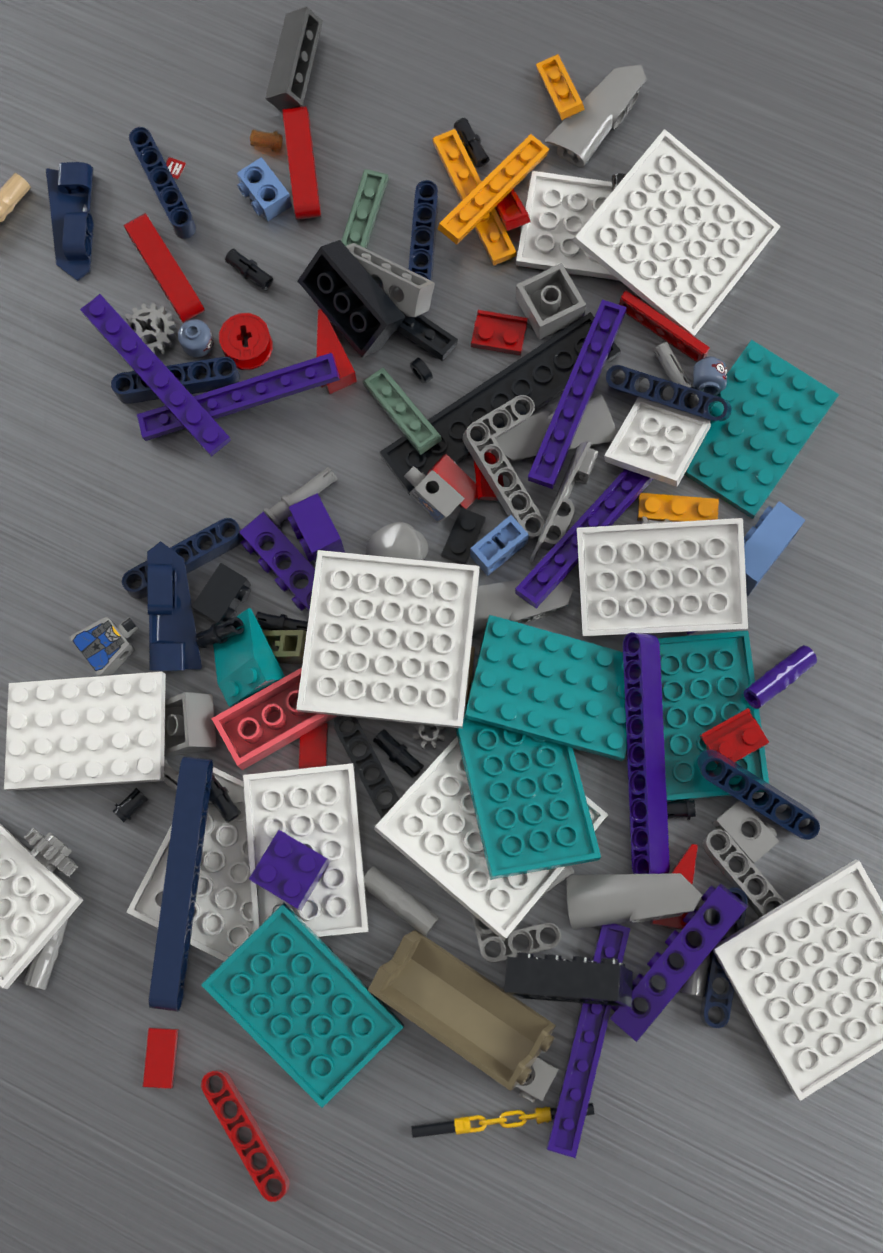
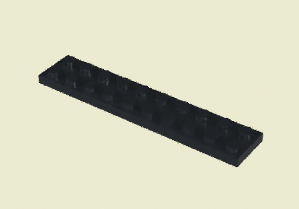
M591 312L428 419L430 424L440 434L442 441L420 455L405 435L381 450L380 456L409 494L415 487L404 475L414 465L427 475L445 454L456 464L471 455L463 442V433L474 421L519 395H526L533 400L535 405L534 412L561 395L594 320L593 314ZM613 342L605 364L621 353L615 342ZM518 403L515 404L516 412L520 415H525V406ZM493 417L492 422L495 427L501 428L504 426L502 418ZM478 430L470 431V436L474 441H482V434Z

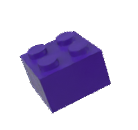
M318 493L289 506L292 516L288 517V520L309 562L314 560L316 564L318 550L345 553L341 538Z
M278 830L249 880L295 908L302 910L331 861L281 830Z

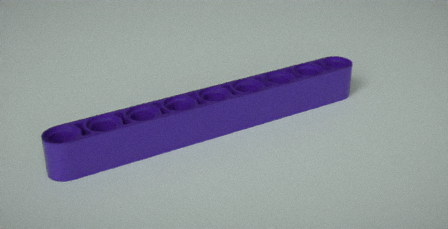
M631 632L626 635L623 641L632 870L633 874H668L670 860L660 644L655 635Z

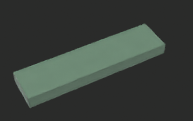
M364 169L341 240L345 246L355 243L367 249L389 180L388 174Z
M381 368L362 381L364 387L420 455L442 441L440 434L384 368Z

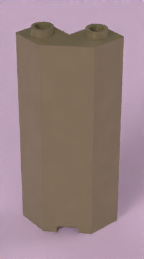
M416 930L403 937L392 960L379 967L368 988L370 993L510 1091L518 1083L523 1085L532 1072L530 1067L541 1051L546 1052L555 1038L551 1035L556 1027L555 1024L514 996L505 993L495 983Z

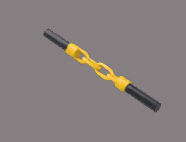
M593 1103L588 1104L586 1116L594 1115ZM538 1107L535 1108V1113L526 1114L522 1110L507 1111L500 1114L499 1118L487 1120L482 1115L454 1118V1121L411 1126L412 1137L481 1132L486 1129L487 1125L500 1124L504 1128L520 1127L527 1120L536 1119L537 1124L548 1123L554 1120L556 1108ZM511 1115H521L519 1116V1120L522 1121L505 1124V1122H507V1119L504 1117ZM481 1120L479 1121L481 1127L471 1128L470 1121Z

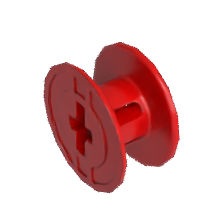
M251 313L236 314L227 319L219 331V343L224 355L231 358L238 369L253 370L261 367L269 360L273 351V341L266 323L259 316ZM245 336H248V347H244Z

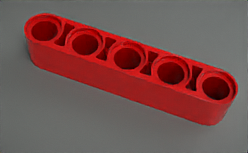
M304 106L282 109L296 220L321 217L308 108Z
M144 213L124 224L123 226L181 321L184 323L204 312L205 309L147 214Z
M214 1070L207 1073L201 1081L202 1091L259 1192L267 1201L276 1202L288 1192L290 1181L230 1075L223 1070ZM214 1075L219 1076L223 1082V1087L219 1092L214 1091L210 1086V1080ZM227 1101H232L237 1105V1114L234 1117H230L225 1113L224 1106ZM241 1127H248L251 1130L252 1139L250 1142H243L240 1139L239 1130ZM261 1152L266 1156V1167L259 1168L254 1164L253 1157L255 1153ZM275 1178L281 1182V1193L274 1194L269 1190L268 1182L270 1179Z

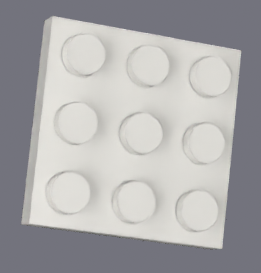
M638 397L605 453V462L678 487L710 429L711 421Z

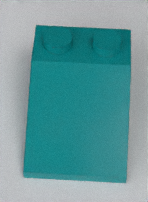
M247 608L237 616L244 624V626L236 628V630L244 628L241 634L228 638V641L225 643L213 644L217 683L229 707H233L285 677L251 608Z

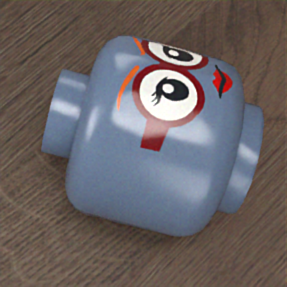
M197 319L189 320L179 329L178 340L184 352L189 356L195 358L203 357L212 350L214 344L213 336L208 325L203 321Z
M713 356L705 357L698 361L693 369L694 388L714 396L718 395L727 386L726 364Z

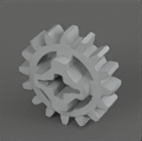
M142 303L141 310L133 307L134 314L124 315L127 319L126 323L133 330L136 329L135 333L155 355L157 351L164 355L165 351L163 348L165 346L172 348L170 339H176L177 337L174 332L177 327L175 322H173L172 315L167 313L163 306L157 309L155 303H152L150 308H147L145 303ZM162 323H164V333L161 332L163 328Z
M33 827L24 836V839L34 847L30 854L50 872H54L58 868L66 876L70 877L78 868V865L68 857L72 850L51 832L44 836Z

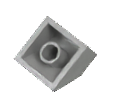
M185 692L165 700L164 757L201 753L216 748L217 734L215 724L211 719L214 717L215 712L212 694Z

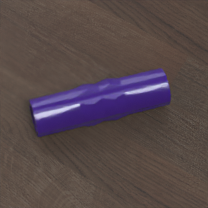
M800 646L746 688L743 692L745 700L753 708L758 709L813 667L817 663L816 654L808 646Z

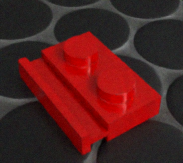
M478 310L471 347L521 356L528 318Z
M749 708L700 735L708 750H715L733 762H737L762 748L769 741L756 719L751 715Z

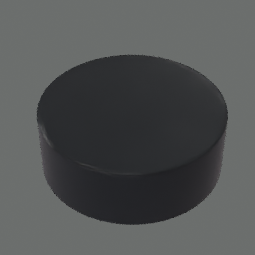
M417 357L410 363V368L419 381L426 384L433 379L432 372L422 359Z

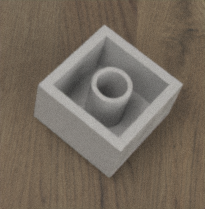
M562 263L516 285V300L539 340L575 323L585 316L586 304Z

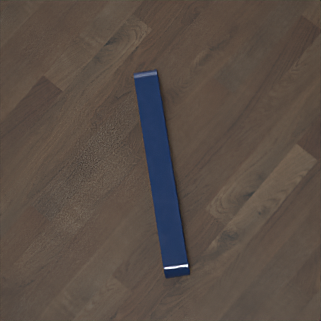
M184 756L180 763L149 992V1008L178 1012L183 1001L213 775V761L211 759Z

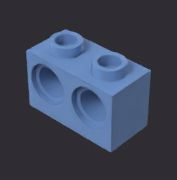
M262 157L237 172L240 182L237 184L238 189L245 198L249 196L258 216L262 214L267 222L292 207L288 191ZM273 198L272 201L266 202L267 199Z
M510 515L470 548L471 558L489 576L528 544L529 534Z

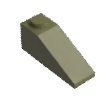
M263 631L278 663L296 665L303 663L307 631Z

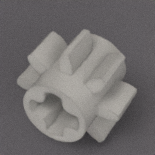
M424 724L413 725L419 731V734H415L413 739H421L422 749L426 745H432L435 750L438 740L445 741V737L440 735V732L446 729L445 727ZM430 727L431 730H436L433 732V738L423 735L425 734V728Z

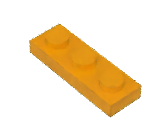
M558 54L536 64L537 71L561 120L585 110L583 102Z
M641 493L638 500L637 521H641L642 516L647 517L648 520L664 521V519H669L672 522L718 519L719 499Z

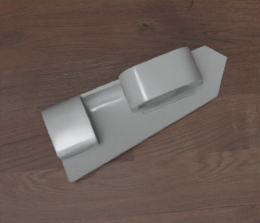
M642 65L615 68L582 101L585 110L566 118L546 138L545 142L558 146L557 154L561 158L577 167H584L611 129L615 130L635 104L640 88L646 81Z
M602 395L590 398L569 450L576 449L579 444L586 441L591 442V446L611 443L614 440L617 431ZM544 411L532 415L525 422L496 438L505 456L512 461L536 457L555 412Z
M586 441L576 447L529 560L530 563H533L539 548L550 551L568 532L575 510L573 503L568 500L575 482L580 484L588 482L597 460L598 451L590 448L591 442ZM559 509H565L569 515L561 517L557 515ZM548 532H555L559 538L550 540L546 537V534Z
M524 579L478 586L473 635L484 632L489 615L522 624L550 616L555 613L556 609L568 605L573 589L560 582L536 609L515 594V588Z
M681 873L569 875L566 878L568 914L570 924L574 930L626 921L639 923L678 917L685 912L694 911L702 897V894Z

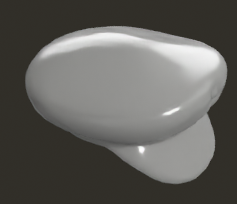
M395 522L379 529L370 538L366 547V555L424 560L428 554V544L425 537L405 522Z

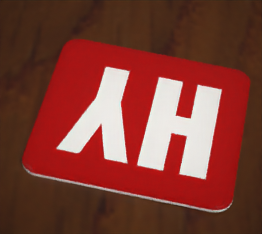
M171 157L166 161V165L173 178L179 179L186 163Z

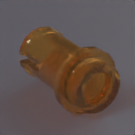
M252 130L250 145L271 148L272 151L280 150L283 144V136L278 134V131L269 133Z

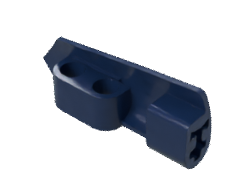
M84 162L59 163V170L46 169L56 265L78 281L88 274L91 268L94 229L93 218L90 213L93 167Z
M160 541L147 551L149 670L202 669L199 646L196 643L197 638H195L196 628L184 558Z

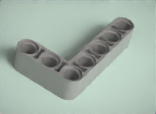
M519 395L471 423L463 433V442L508 517L512 515L529 534L528 539H533L541 534L545 521L496 441V438L525 422L533 414L535 408L533 400L526 395ZM515 404L524 405L526 414H518L515 410ZM493 417L502 418L504 428L495 427L492 422ZM478 430L482 434V441H474L470 436V431ZM484 453H492L496 458V463L488 464L484 459ZM499 475L508 477V487H502L498 483ZM513 497L522 500V510L514 509L511 504ZM527 520H532L536 523L537 530L535 533L528 532L525 523Z
M721 829L713 830L704 837L702 845L705 853L730 883L746 894L747 903L759 918L767 914L766 905L769 902L775 903L777 907L785 903L783 898L726 831ZM712 836L722 839V850L712 848L710 845ZM731 858H736L741 862L742 868L739 873L730 870L729 860ZM749 880H755L760 885V891L757 895H753L748 891L747 884Z
M472 914L481 955L490 963L505 961L507 957H517L518 952L533 954L552 949L558 945L561 939V932L555 924L543 923L512 931L503 941L491 929H482L478 924L479 919ZM549 928L554 931L556 938L552 944H545L541 941L540 932L543 929ZM523 935L527 938L528 948L526 950L518 951L513 947L512 940L515 936ZM489 942H497L500 945L501 954L498 957L491 958L486 955L485 947Z

